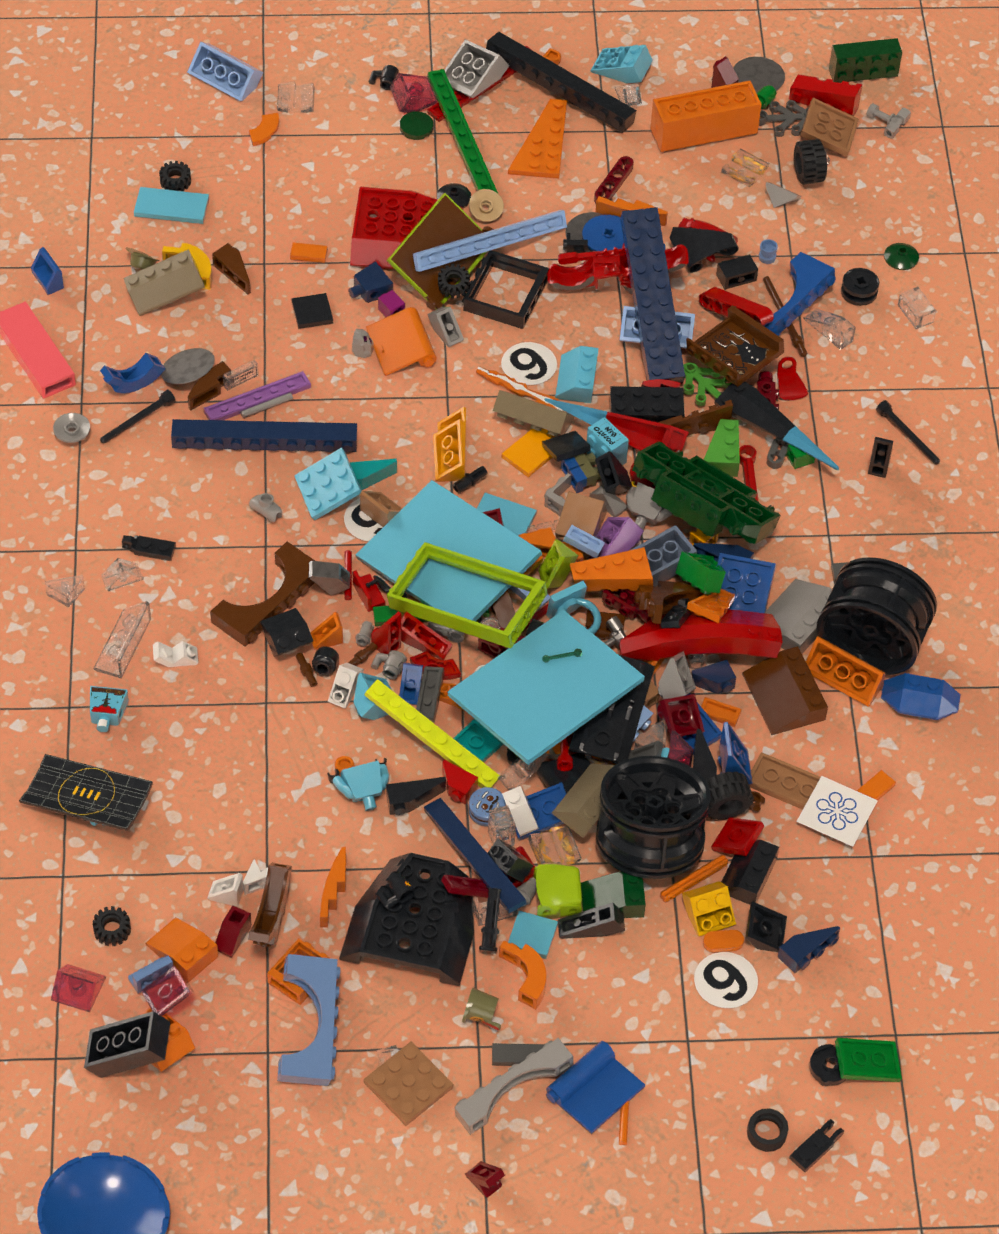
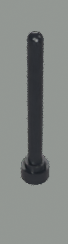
M167 389L161 393L159 400L100 438L101 443H107L161 406H170L176 402L172 392Z
M887 400L882 401L877 406L876 411L881 416L888 417L934 464L940 463V459L893 412L892 405Z

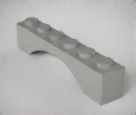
M559 1038L554 1041H548L541 1050L530 1053L523 1062L512 1065L508 1072L502 1076H496L490 1084L478 1088L469 1098L460 1100L454 1107L455 1116L471 1135L488 1123L495 1104L512 1087L533 1078L559 1076L574 1065L573 1055Z

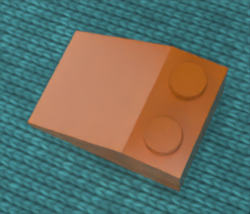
M176 917L145 943L160 958L169 955L173 961L174 971L188 983L218 958V948L214 941L202 931Z

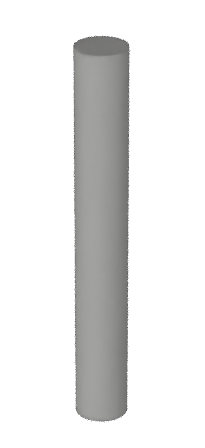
M290 392L241 411V416L245 418L292 400L293 396Z

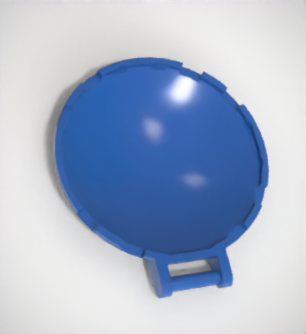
M99 1152L82 1158L76 1157L63 1164L49 1177L41 1191L37 1218L41 1234H166L170 1218V1206L164 1186L148 1167L125 1155L120 1157L110 1155L109 1152Z

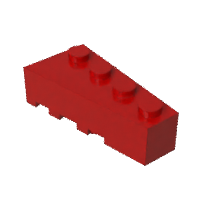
M798 74L790 87L789 100L809 106L811 100L815 98L854 116L859 108L863 84L850 85L846 81L837 83L833 82V79H826L824 81L819 80L818 77Z

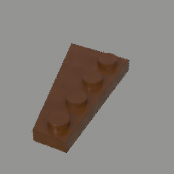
M731 400L725 401L726 405L719 407L712 405L709 406V410L700 413L696 410L687 417L680 415L658 423L688 431V435L716 431L720 419L731 420L733 404Z

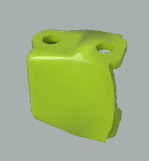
M539 864L534 868L536 890L541 904L537 907V916L557 919L582 912L580 871L577 867Z

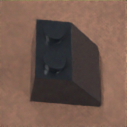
M296 608L260 621L274 657L313 642L308 625Z

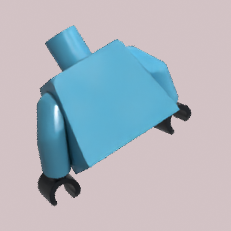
M384 758L383 763L375 759L374 762L343 769L340 775L338 769H335V775L327 773L330 783L334 784L344 796L352 799L353 802L363 801L366 811L377 808L374 797L382 794V791L386 789L389 779L386 758Z

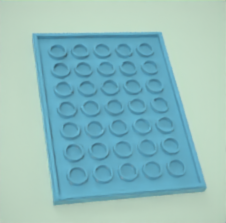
M431 480L355 554L358 560L395 584L398 576L402 575L408 562H411L416 551L421 548L424 542L521 574L542 555V552ZM428 559L406 592L425 605L476 621L511 585Z
M563 610L514 644L511 649H507L450 689L448 696L529 765L642 683L645 676Z

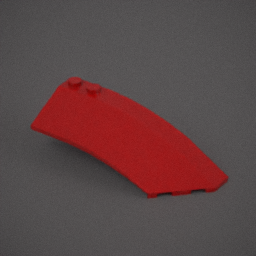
M727 610L721 621L717 623L704 616L695 615L691 611V615L680 628H661V624H656L649 620L621 639L619 646L620 655L652 661L673 657L683 651L685 655L728 653L777 658L783 641L781 628L772 614Z

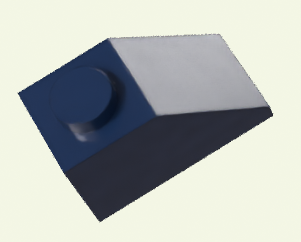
M728 660L691 671L694 684L699 688L715 694L726 693L735 689L736 676Z

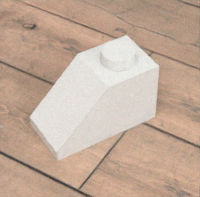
M521 786L502 793L520 837L539 829L526 794Z

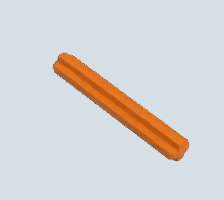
M725 855L718 856L661 891V899L664 902L670 901L727 866L728 859Z

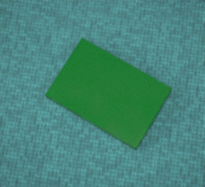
M837 1038L835 1040L841 1079L900 1082L902 1080L895 1041Z

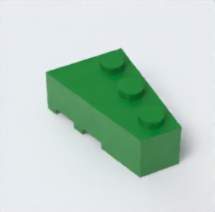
M682 551L675 573L681 576L683 581L690 582L692 587L701 589L700 592L711 595L712 592L720 593L726 571L721 565L717 566L718 562L714 560L713 556Z

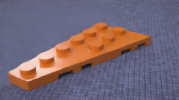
M549 100L510 165L508 174L559 179L567 100Z

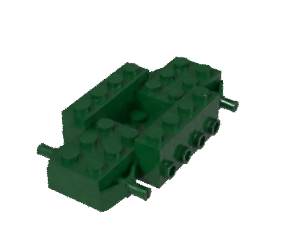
M659 441L639 451L636 456L632 470L637 473L638 478H646L656 486L651 500L659 507L672 512L674 516L682 518L690 526L700 529L703 534L713 537L719 534L723 526L729 529L730 534H738L748 543L755 545L772 535L781 515L778 512H774V506H763L755 499L757 491L696 455L688 459L683 456L681 450L674 452Z

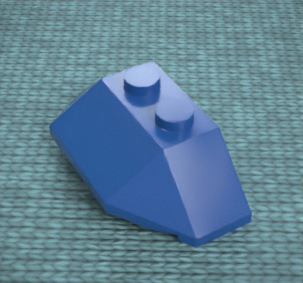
M904 673L884 680L881 699L886 701L898 713L939 720L958 713L961 694L945 680Z

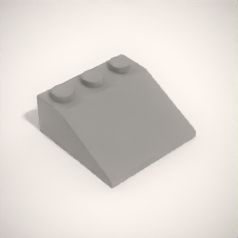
M465 39L444 71L452 89L474 98L500 80L509 65L499 54Z

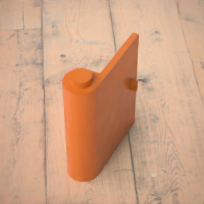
M414 307L406 308L366 326L385 376L416 362H419L421 366L430 367L437 360L418 310Z

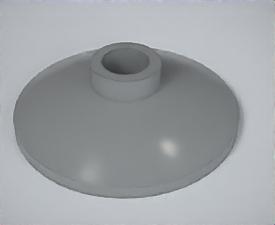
M67 413L57 418L53 425V431L59 440L66 443H75L88 436L90 423L81 414Z

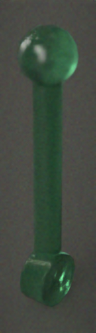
M575 649L574 652L552 656L544 655L542 660L543 662H549L552 659L574 655L580 657L582 650Z

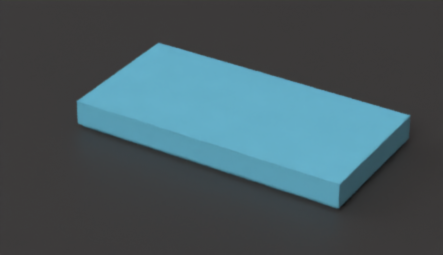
M140 187L134 216L203 224L209 194Z

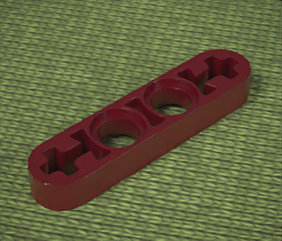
M623 156L617 161L595 191V204L599 196L608 200L614 197L633 170L634 161L631 157ZM614 174H621L622 177L617 178ZM606 185H613L614 188H607Z

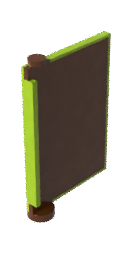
M444 193L386 261L427 300L426 305L428 308L437 310L450 298V295L445 297V293L442 294L438 287V273H441V269H445L446 265L451 267V264H454V267H457V264H459L461 268L464 266L470 273L487 252L420 272L415 270L413 253L494 229L489 226L481 229ZM450 278L447 281L451 285L461 282L459 278Z

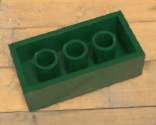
M898 38L832 45L829 72L833 82L841 83L842 81L851 82L898 77L902 58V49Z

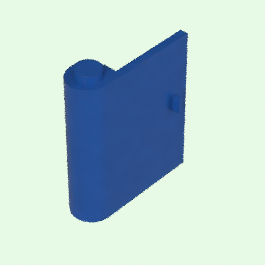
M600 1041L546 1088V1096L552 1103H557L592 1134L626 1102L645 1087V1084L615 1059V1053L608 1043Z

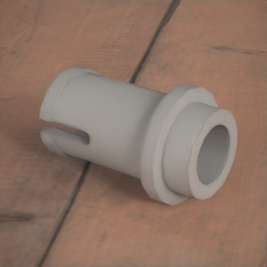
M365 621L362 623L360 632L355 637L358 645L366 646L370 643V635L374 629V625L371 622Z

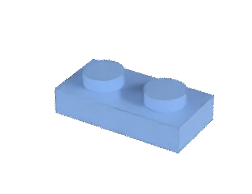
M571 525L563 539L564 542L594 558H597L605 544L602 540L574 525Z

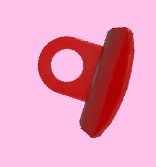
M790 356L782 358L778 362L777 368L779 397L784 400H796L808 395L805 384L796 372L797 362ZM785 361L792 362L789 368H783L782 364Z

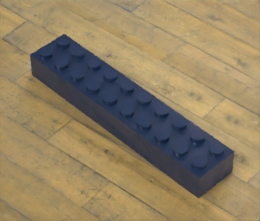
M658 207L622 211L620 220L646 381L663 379L683 383L685 371Z

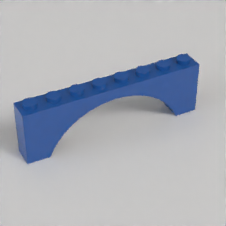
M800 252L790 261L791 276L796 283L795 291L790 300L773 314V321L764 327L779 336L829 286L834 284L836 280L835 268Z

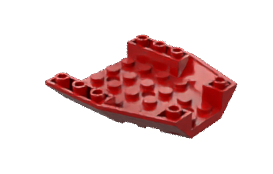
M359 187L351 241L350 266L367 267L373 262H377L381 268L394 269L386 260L438 199L412 190Z

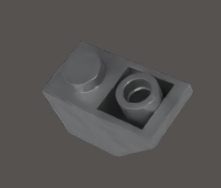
M309 562V578L331 596L350 588V572L339 563Z

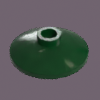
M894 243L886 248L884 259L894 269L909 270L917 265L919 254L909 244Z

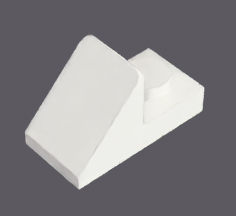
M255 859L243 880L245 895L265 887L268 867L260 871Z

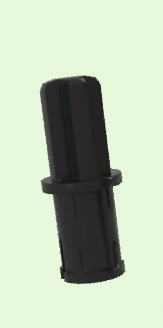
M481 466L470 474L466 473L462 479L453 483L454 490L460 494L468 487L475 486L476 481L488 474L486 468Z

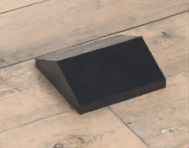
M752 901L750 903L745 938L759 950L779 952L780 946L784 943L787 916Z

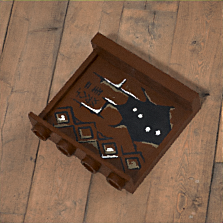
M733 305L728 308V318L696 341H692L689 338L686 339V350L689 355L694 356L702 364L707 365L715 373L720 374L737 387L784 353V339Z

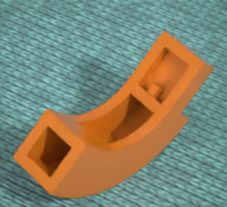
M503 941L499 946V957L516 965L526 975V980L519 989L518 1001L536 1010L545 994V964L541 956L531 946L525 944L521 950L514 943Z

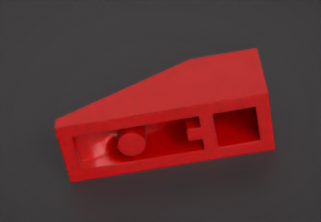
M399 611L371 633V643L373 642L377 645L376 650L380 653L389 654L390 651H397L401 648V613Z
M407 611L401 615V641L422 652L428 651L431 656L444 660L453 644Z

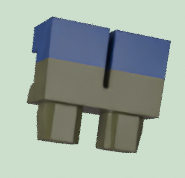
M593 452L561 461L563 473L565 475L567 473L572 475L571 486L576 493L582 492L583 488L588 485L596 486V480L601 479L598 468L592 467V465L596 464V457Z

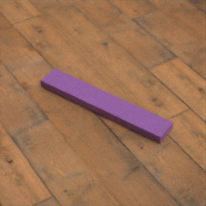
M302 371L205 407L204 413L208 420H226L241 414L240 412L290 392L293 395L311 388V383Z

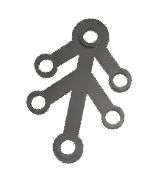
M789 100L786 103V108L777 101L770 103L769 110L773 113L780 112L781 114L768 115L767 112L761 110L759 126L764 125L766 122L784 121L781 125L776 126L774 131L775 136L782 137L785 130L795 120L801 121L797 125L792 126L791 134L794 136L801 134L808 108L804 109L796 104L795 101Z

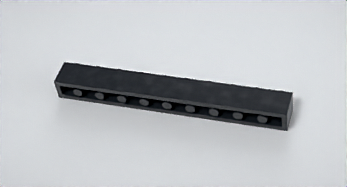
M497 32L487 40L486 49L499 54L507 62L509 68L623 133L634 123L637 110L503 33Z

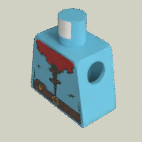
M90 686L91 722L97 724L96 729L98 731L107 732L109 725L117 726L120 724L129 702L128 690Z

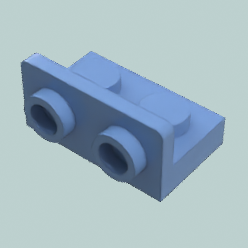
M169 955L161 957L129 975L128 980L139 994L173 975V961Z

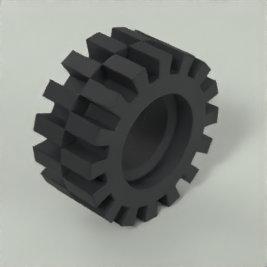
M170 161L169 165L165 163L164 167L162 166L161 170H159L160 184L165 190L184 191V188L187 190L189 188L188 185H191L190 168H188L187 164L184 165V162L178 164V161H175V163ZM174 175L181 176V177H179V178H170L171 176H174Z
M451 264V267L446 265L445 269L442 268L441 273H438V287L441 293H445V297L450 295L452 299H454L455 295L457 298H460V294L464 296L465 292H468L470 288L468 270L464 266L461 268L459 264H457V267ZM450 278H459L461 280L456 285L447 283Z
M111 906V910H108V907H104V912L100 909L98 915L95 914L93 931L96 940L99 939V943L103 944L105 941V946H109V943H112V946H116V942L120 945L123 943L122 939L126 941L128 939L127 935L130 936V919L125 910L122 912L120 907L115 910V906ZM114 921L120 925L114 931L104 929V925L108 922Z

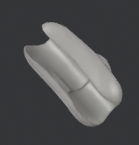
M269 493L256 495L249 501V506L252 510L259 512L271 522L276 521V516L278 518L282 517L281 508L274 502V497Z

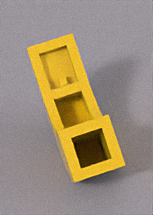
M182 243L181 248L163 246V260L189 249L205 285L203 289H211V262L201 249L187 243Z

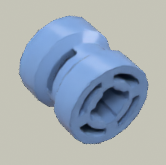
M766 239L761 242L759 260L762 263L771 264L776 260L778 245L775 241Z

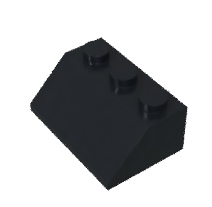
M756 840L747 856L734 854L721 881L728 886L730 897L749 905L752 901L757 903L777 861L778 846L763 840Z

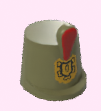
M472 988L462 1022L465 1023L467 1020L482 1022L495 1030H500L501 1025L492 1022L499 998Z

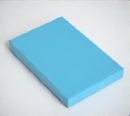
M484 493L477 507L481 512L500 508L504 527L516 535L527 533L537 514L535 509L488 493Z

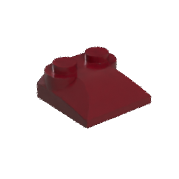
M695 694L660 701L657 712L659 717L665 720L671 738L696 734L697 729H701L702 733L705 732Z

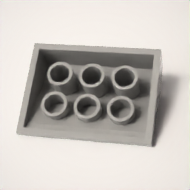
M795 579L766 610L765 613L772 614L781 628L782 649L786 650L798 646L803 654L818 636L817 621L832 591L831 588Z

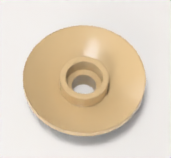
M478 190L470 198L469 210L479 221H495L503 212V200L493 190ZM487 206L488 210H484L482 207Z

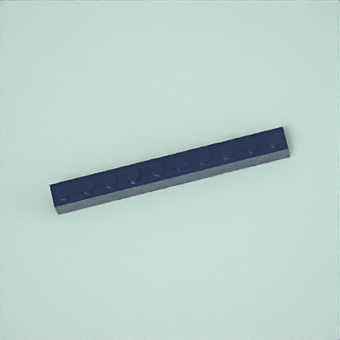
M172 419L171 442L172 448L335 452L342 448L348 453L357 452V423Z

